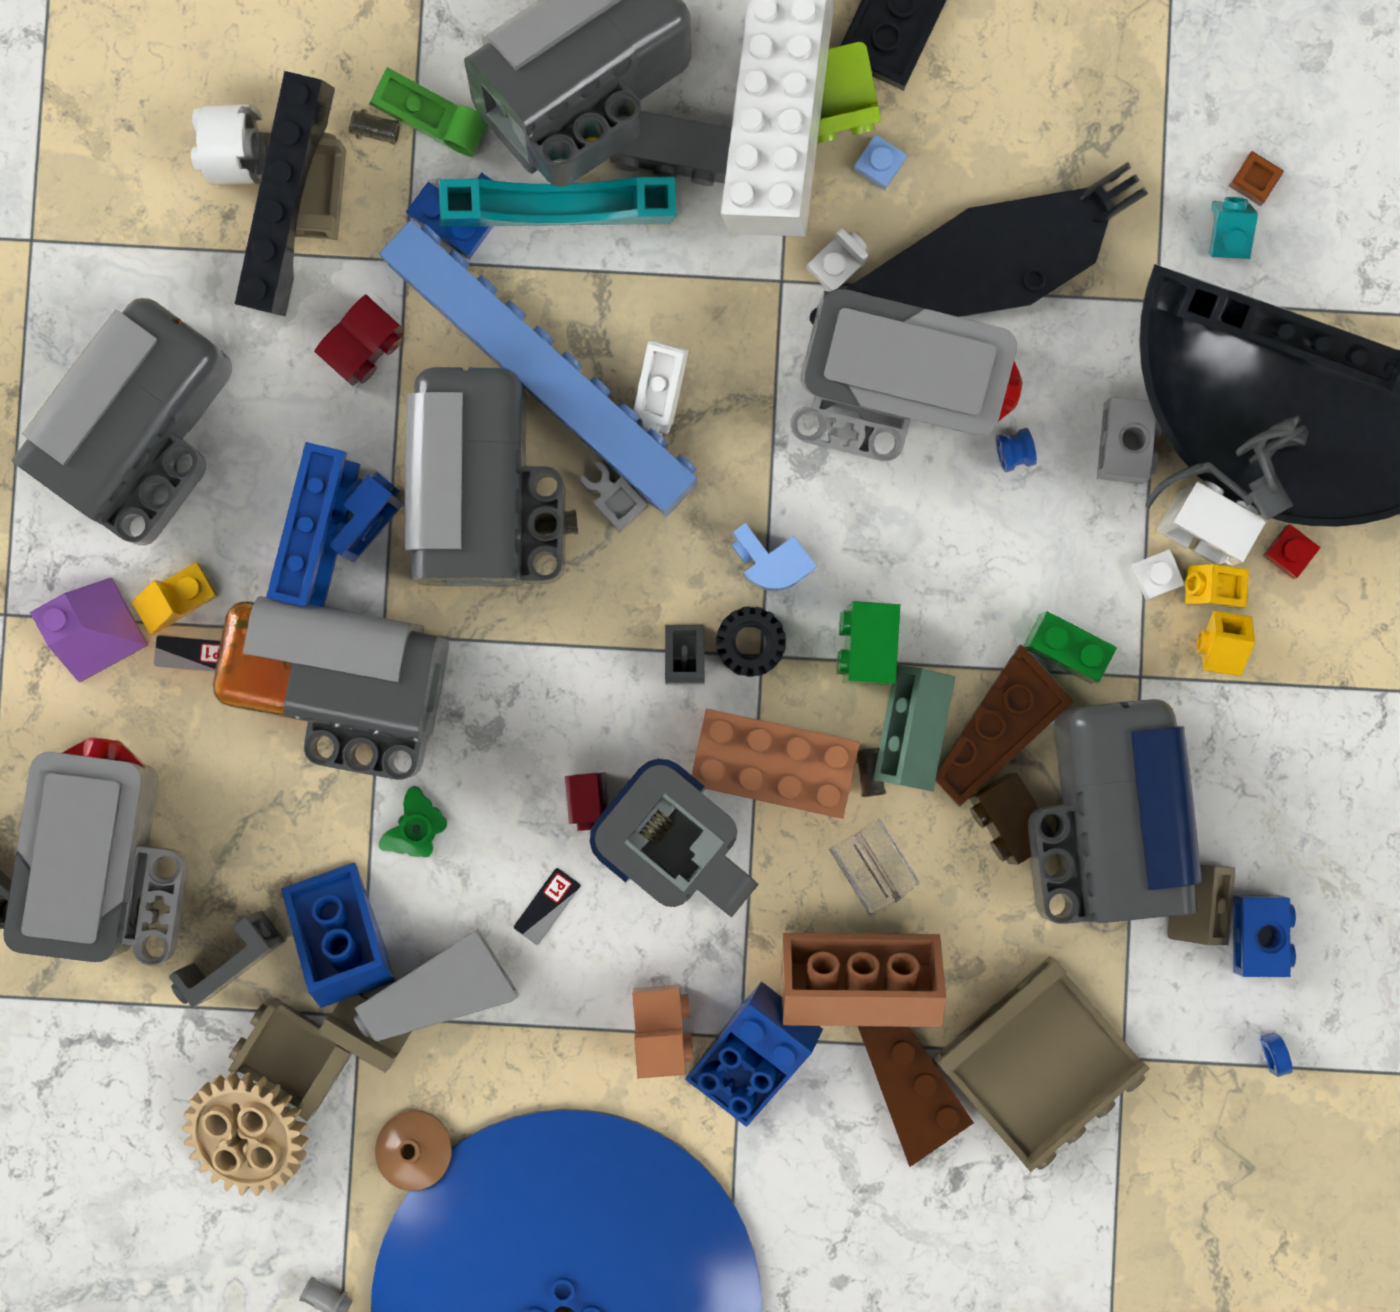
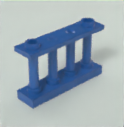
M305 442L266 598L301 607H307L309 604L325 607L338 553L329 546L334 540L331 534L336 526L348 516L349 510L343 506V503L348 499L345 493L351 484L357 480L361 465L347 461V453L345 451Z

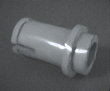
M314 1277L310 1278L299 1301L305 1302L322 1312H347L353 1301L347 1297L348 1292L344 1291L341 1294L315 1280L316 1278Z

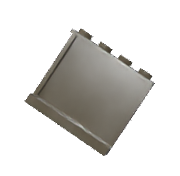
M1051 956L933 1057L1030 1172L1035 1168L1041 1170L1048 1166L1057 1155L1055 1151L1065 1142L1071 1144L1078 1140L1085 1133L1086 1128L1084 1126L1095 1116L1101 1118L1108 1114L1116 1104L1114 1100L1125 1090L1131 1092L1139 1087L1145 1080L1143 1074L1150 1069L1137 1057L1070 979L1060 963Z

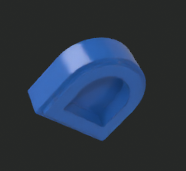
M1274 1032L1261 1036L1260 1042L1270 1073L1277 1077L1292 1073L1293 1067L1290 1054L1281 1036Z

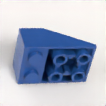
M761 981L734 1013L686 1076L685 1080L747 1127L812 1054L823 1028L820 1026L783 1025L782 997Z

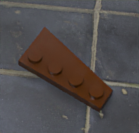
M1021 644L1018 645L938 767L935 782L958 807L964 804L1053 722L1060 712L1067 709L1074 702Z
M858 1026L909 1167L974 1124L909 1027Z

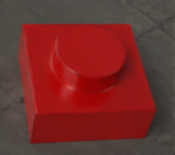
M1288 524L1263 556L1292 579H1296L1321 547L1294 526Z

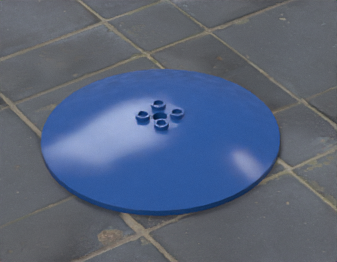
M555 1109L514 1116L489 1125L466 1137L452 1147L450 1165L437 1183L423 1190L408 1192L394 1214L379 1251L372 1283L371 1312H554L562 1306L569 1307L574 1312H762V1297L756 1257L745 1224L721 1184L699 1160L670 1138L639 1122L614 1114L592 1110Z

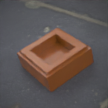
M1251 151L1229 184V187L1262 206L1284 173V170Z

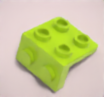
M863 42L850 43L829 48L817 144L837 139L836 132L851 129L852 135L875 130L874 123L881 122L868 51Z

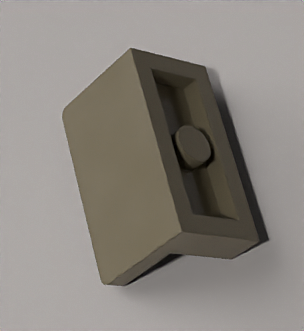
M1200 864L1202 883L1195 885L1198 912L1169 916L1168 938L1204 945H1229L1235 867Z
M359 994L338 1002L332 1014L325 1019L317 1033L386 1073L394 1063L411 1032L375 1042L371 1035L365 1037L354 1020V1017L358 1015L354 1008L368 998Z

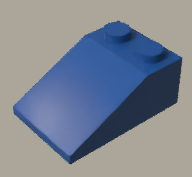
M355 862L281 889L307 990L320 1008L395 981L386 946Z

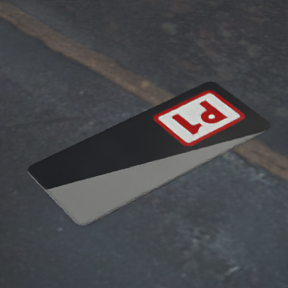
M157 636L154 665L157 667L227 672L230 642Z
M556 868L518 919L514 929L538 945L578 891L580 884L559 868Z

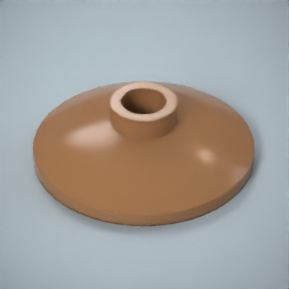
M407 1111L391 1118L378 1135L375 1147L376 1162L383 1177L399 1189L418 1191L431 1187L443 1177L451 1162L452 1142L449 1132L438 1118L427 1112ZM407 1144H412L415 1147L416 1153L412 1159L407 1158L404 1154V1148Z

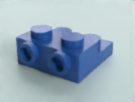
M377 471L372 476L367 475L364 480L361 478L355 480L347 489L345 496L348 499L343 503V506L352 512L354 516L351 520L343 519L336 526L331 534L334 540L329 546L341 556L355 562L404 505L396 498L400 490Z

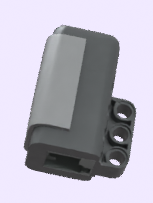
M537 0L484 36L483 46L464 58L472 102L484 122L529 173L533 174L538 170L552 185L558 187L570 185L640 136L642 131L640 101L682 73L689 65L691 59V14L683 0ZM628 116V118L626 119H620L618 117ZM589 137H596V138H598V139H596V140H591V141L586 140V139L589 138ZM557 159H566L564 162H554Z
M150 298L135 299L126 306L122 313L117 309L113 311L22 433L27 440L11 461L79 512L105 526L121 539L141 546L151 544L158 538L206 471L204 456L185 442L183 438L193 429L228 382L232 373L230 358L210 340L158 302ZM190 454L192 457L191 468L187 472L179 473L177 470L178 459L182 455ZM166 485L169 496L163 504L156 505L153 494L158 487ZM137 517H142L145 521V529L139 536L134 537L130 532L131 522Z
M432 367L423 370L415 380L414 393L407 395L405 551L412 556V580L426 586L500 587L522 586L525 584H551L558 581L564 574L566 489L561 475L555 469L546 466H526V394L516 373L506 368L469 367L468 371H463L462 367ZM546 477L555 479L557 481V489L552 495L541 496L537 493L536 487L541 479ZM544 516H551L557 520L556 530L546 536L537 533L536 524L538 520ZM543 555H551L557 561L556 569L549 575H541L536 571V562Z

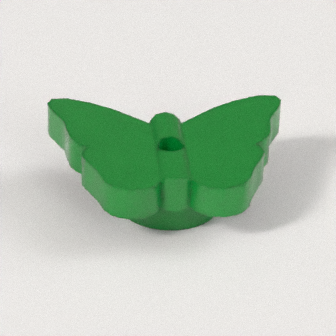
M412 786L404 796L403 806L405 815L399 818L398 826L389 829L382 835L379 840V848L382 851H393L399 854L407 852L410 856L426 858L433 852L432 840L435 838V835L446 829L447 819L442 815L439 808L432 807L431 800L424 796L418 786ZM419 825L420 831H415L413 826Z

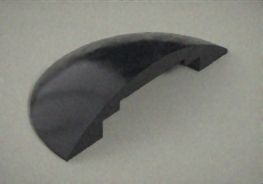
M1154 264L1145 290L1140 316L1139 349L1141 371L1154 416L1166 439L1188 467L1202 462H1210L1249 494L1252 492L1249 484L1263 477L1264 474L1258 460L1252 464L1248 461L1255 454L1254 448L1241 456H1237L1236 450L1252 437L1267 431L1279 422L1299 416L1301 420L1297 423L1296 428L1306 425L1309 431L1305 446L1294 445L1278 449L1271 457L1276 476L1294 505L1272 517V519L1307 526L1339 527L1365 524L1400 514V350L1242 293ZM1275 437V438H1271V439L1267 440L1265 446H1266L1268 443H1270V442H1272V441H1274V440H1276V439H1278V438H1280V437ZM1202 473L1197 475L1202 481L1211 482L1223 489L1224 494L1222 496L1235 503L1238 500L1243 501L1239 495L1213 474Z

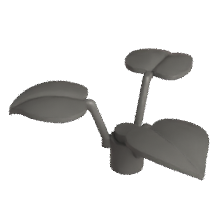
M1299 416L1279 422L1267 431L1252 437L1236 450L1237 456H1241L1254 448L1255 454L1248 461L1252 464L1258 460L1264 474L1263 477L1249 484L1252 490L1249 494L1213 464L1202 462L1180 470L1163 480L1150 494L1145 506L1149 510L1159 494L1174 482L1202 473H1211L1239 495L1246 506L1254 503L1264 521H1267L1294 505L1276 476L1271 457L1278 449L1294 445L1305 446L1309 432L1306 425L1296 428L1297 423L1301 420ZM1275 437H1280V438H1278V439H1276V440H1274V441L1268 443V444L1265 446L1267 440H1269V439H1271V438H1275Z

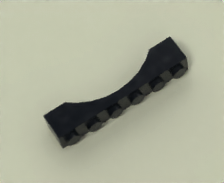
M284 71L235 305L286 316L294 280V242L301 198L313 156L328 124L335 88L322 79Z

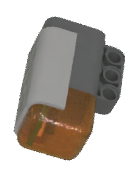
M259 596L255 602L240 601L234 604L227 612L213 681V691L216 699L228 707L308 721L304 753L311 763L389 779L404 780L415 776L421 770L427 741L433 734L447 662L449 638L424 633L422 625L311 604L307 607H301ZM323 736L329 737L334 744V751L329 758L321 756L317 750V743ZM361 743L367 744L373 752V758L368 765L361 764L355 756V751ZM400 750L407 752L412 759V765L407 772L399 771L394 765L395 754Z

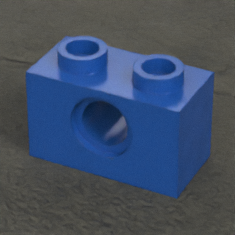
M1233 895V973L1242 977H1291V967H1294L1296 963V950L1294 944H1290V928L1295 926L1296 912L1294 905L1290 904V898L1280 895ZM1269 925L1273 933L1272 939L1267 945L1261 946L1258 941V933L1261 928Z

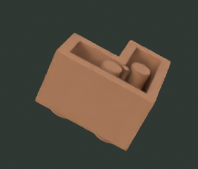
M680 984L633 988L637 1079L686 1075V1063H693L692 1034H684L683 1018H690L688 994L680 993Z

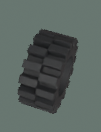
M746 606L734 610L722 621L717 632L716 646L719 658H721L727 668L738 675L753 677L766 674L780 662L785 653L786 633L783 630L780 620L778 621L773 613L761 607ZM756 627L764 633L766 647L761 654L755 657H747L739 652L736 647V636L742 629Z

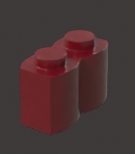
M365 294L349 309L340 323L321 340L314 352L350 385L354 386L358 382L363 384L375 373L377 367L374 364L378 358L384 353L387 356L392 354L403 341L400 335L404 329Z
M606 772L564 776L569 824H577V831L591 830L595 821L608 807Z

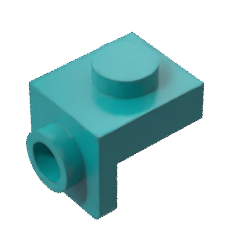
M1225 197L1224 202L1213 201L1211 210L1215 214L1209 249L1211 257L1250 259L1258 213L1248 203L1247 199L1241 197Z

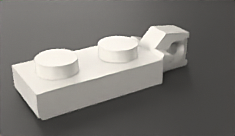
M657 340L648 341L633 410L639 416L636 423L646 432L650 428L654 429L661 436L663 433L668 434L670 432L671 425L674 422L689 349Z

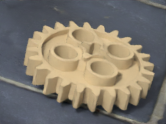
M234 1071L226 1079L222 1075H218L211 1083L207 1082L189 1101L191 1106L183 1115L189 1120L182 1126L183 1131L191 1134L184 1141V1145L195 1147L196 1149L189 1158L191 1160L201 1159L203 1161L198 1171L202 1173L210 1169L213 1172L211 1183H215L221 1178L225 1180V1191H228L235 1184L238 1186L239 1194L242 1196L250 1187L254 1195L259 1196L264 1188L269 1193H273L278 1185L285 1186L301 1167L300 1163L307 1155L303 1148L309 1142L308 1137L301 1135L307 1127V1123L296 1121V1117L302 1111L301 1108L290 1109L288 1106L293 1097L291 1095L283 1098L278 1096L280 1091L279 1084L275 1085L271 1090L266 1088L267 1080L265 1076L257 1083H253L251 1072H247L241 1080Z

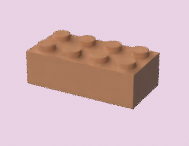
M706 708L692 776L708 790L843 819L860 742Z
M783 933L781 956L783 1025L942 1027L946 1004V988L940 934Z

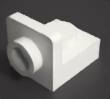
M841 228L836 232L835 238L807 264L806 269L829 292L840 289L866 264L868 254L865 250L867 246L856 233L850 232L848 234Z

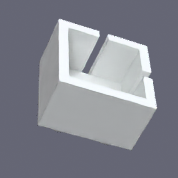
M1197 481L1178 491L1156 531L1185 548L1189 546L1195 536L1200 540L1193 550L1194 553L1213 564L1232 566L1244 562L1266 521L1257 516L1259 511L1254 506H1246L1245 502L1240 500L1235 503L1222 496L1224 490L1208 481H1203L1202 484Z

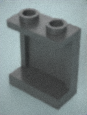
M263 911L248 915L232 926L247 946L210 975L205 977L195 963L178 969L169 975V978L174 983L171 985L172 991L182 1003H189L193 1008L211 999L285 942Z

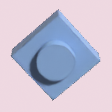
M875 134L854 165L853 170L883 190H886L906 160L907 154Z

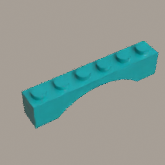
M633 177L602 182L572 183L561 187L552 184L512 183L485 179H439L440 227L671 224L677 216L675 177Z

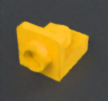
M1217 564L1188 566L1185 580V603L1190 605L1209 604L1230 608H1247L1249 569Z

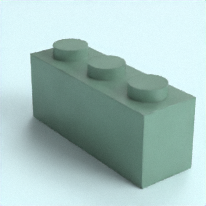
M897 665L896 684L891 685L873 780L934 791L955 676L923 668Z

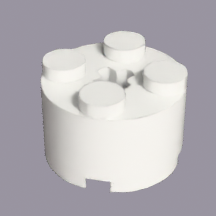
M254 104L205 105L203 108H195L193 110L192 123L196 131L197 147L192 148L191 161L194 170L202 171L208 183L223 185L259 184L261 182L257 175H262L266 159V145L263 142V133L266 132H258L256 121L263 119L259 109Z

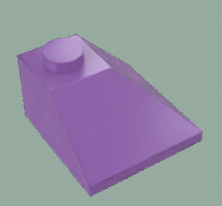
M107 578L66 592L30 612L48 647L78 682H83L148 646L113 578Z

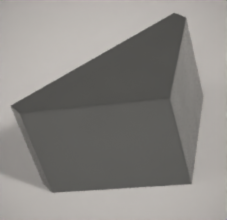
M704 624L665 625L666 685L705 684Z

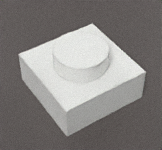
M1170 549L1131 564L1145 600L1185 585Z

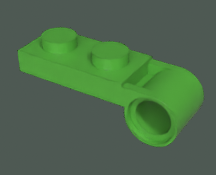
M388 67L385 69L369 102V105L456 152L469 157L474 156L488 127L478 111L464 105L457 106Z

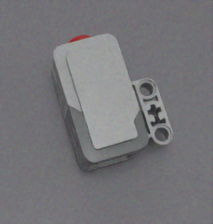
M835 289L830 292L824 290L817 307L801 372L803 388L808 393L815 395L812 407L800 408L793 414L790 425L791 430L803 442L880 461H891L901 454L911 419L974 435L988 434L1001 419L1016 408L1020 398L1023 381L1014 361L1017 351L1016 338L1005 328L847 289ZM835 406L859 413L862 419L825 409ZM806 413L815 414L819 420L817 432L810 436L801 434L797 427L799 418ZM826 417H833L834 420L830 426L845 428L846 423H852L851 430L857 432L856 438L849 439L847 445H842L841 437L828 433L829 440H821L827 429ZM882 432L891 433L895 440L893 450L887 454L878 453L874 447L876 436Z
M89 737L62 753L44 752L37 755L32 761L29 769L17 844L18 851L15 857L3 932L4 941L12 951L46 957L102 962L128 951L133 945L137 960L148 966L158 965L170 959L174 954L177 946L185 894L188 861L180 851L149 846L158 789V775L151 766L144 764L121 741ZM165 856L171 857L177 865L176 873L172 878H165L158 871L159 861ZM164 897L163 902L166 905H170V911L162 913L159 926L167 924L168 929L162 927L149 929V924L157 923L159 918V910L153 908V902L159 901ZM150 936H157L164 943V952L160 957L151 956L146 949V942Z

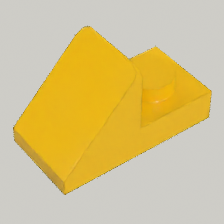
M195 562L163 582L153 580L131 603L150 635H154L217 598L218 594L200 563Z

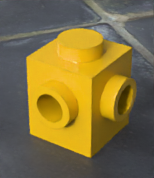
M1213 610L1206 631L1201 630L1199 632L1196 642V652L1201 654L1203 670L1218 674L1242 676L1255 644L1252 616Z

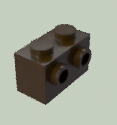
M1007 773L969 798L973 804L970 811L981 828L986 826L994 840L990 844L997 857L1002 862L1006 860L1008 864L1019 865L1031 857L1028 820L1031 814L1039 808L1018 773ZM1043 818L1040 826L1045 836H1050L1053 834V831L1045 818Z

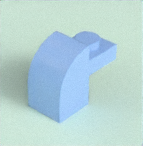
M746 523L733 532L732 536L736 541L731 544L732 548L744 563L749 560L753 563V566L743 573V577L759 589L766 591L788 589L817 568L795 536L768 554Z

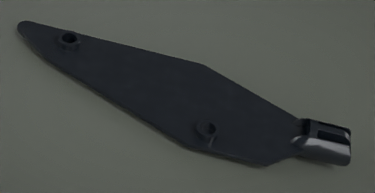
M1126 162L1087 188L971 207L846 289L957 317L1030 306L1095 264L1109 219L1148 195V192L1143 187L1114 206L1112 200L1140 182V179L1135 174L1110 191H1105V186L1114 182L1132 168ZM817 308L812 310L809 316L812 325L814 324Z

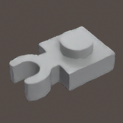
M598 461L595 466L602 473L601 480L597 483H592L584 475L580 477V480L587 490L598 492L601 495L593 502L594 505L621 532L648 505L623 477H620L613 484L610 481L607 467Z

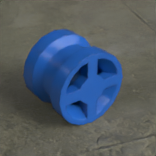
M1027 427L1019 429L1015 435L1008 436L1005 433L996 435L997 453L1005 473L1013 471L1018 465L1024 464L1029 467L1037 464L1034 441Z

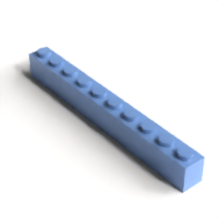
M410 220L379 253L384 262L498 366L510 369L516 373L523 388L667 518L698 484L697 477L693 475L697 470L695 466L681 454L676 458L673 457L665 449L668 445L667 441L652 428L648 432L642 429L636 423L639 416L625 403L622 402L617 406L607 397L611 391L600 380L593 377L589 381L579 372L582 365L567 351L560 355L550 345L554 340L541 327L537 325L534 329H531L523 321L526 315L512 301L508 300L505 304L494 295L498 290L483 275H480L477 279L466 270L470 266L469 263L454 249L448 254L438 244L441 242V238L429 226L424 224L419 228Z

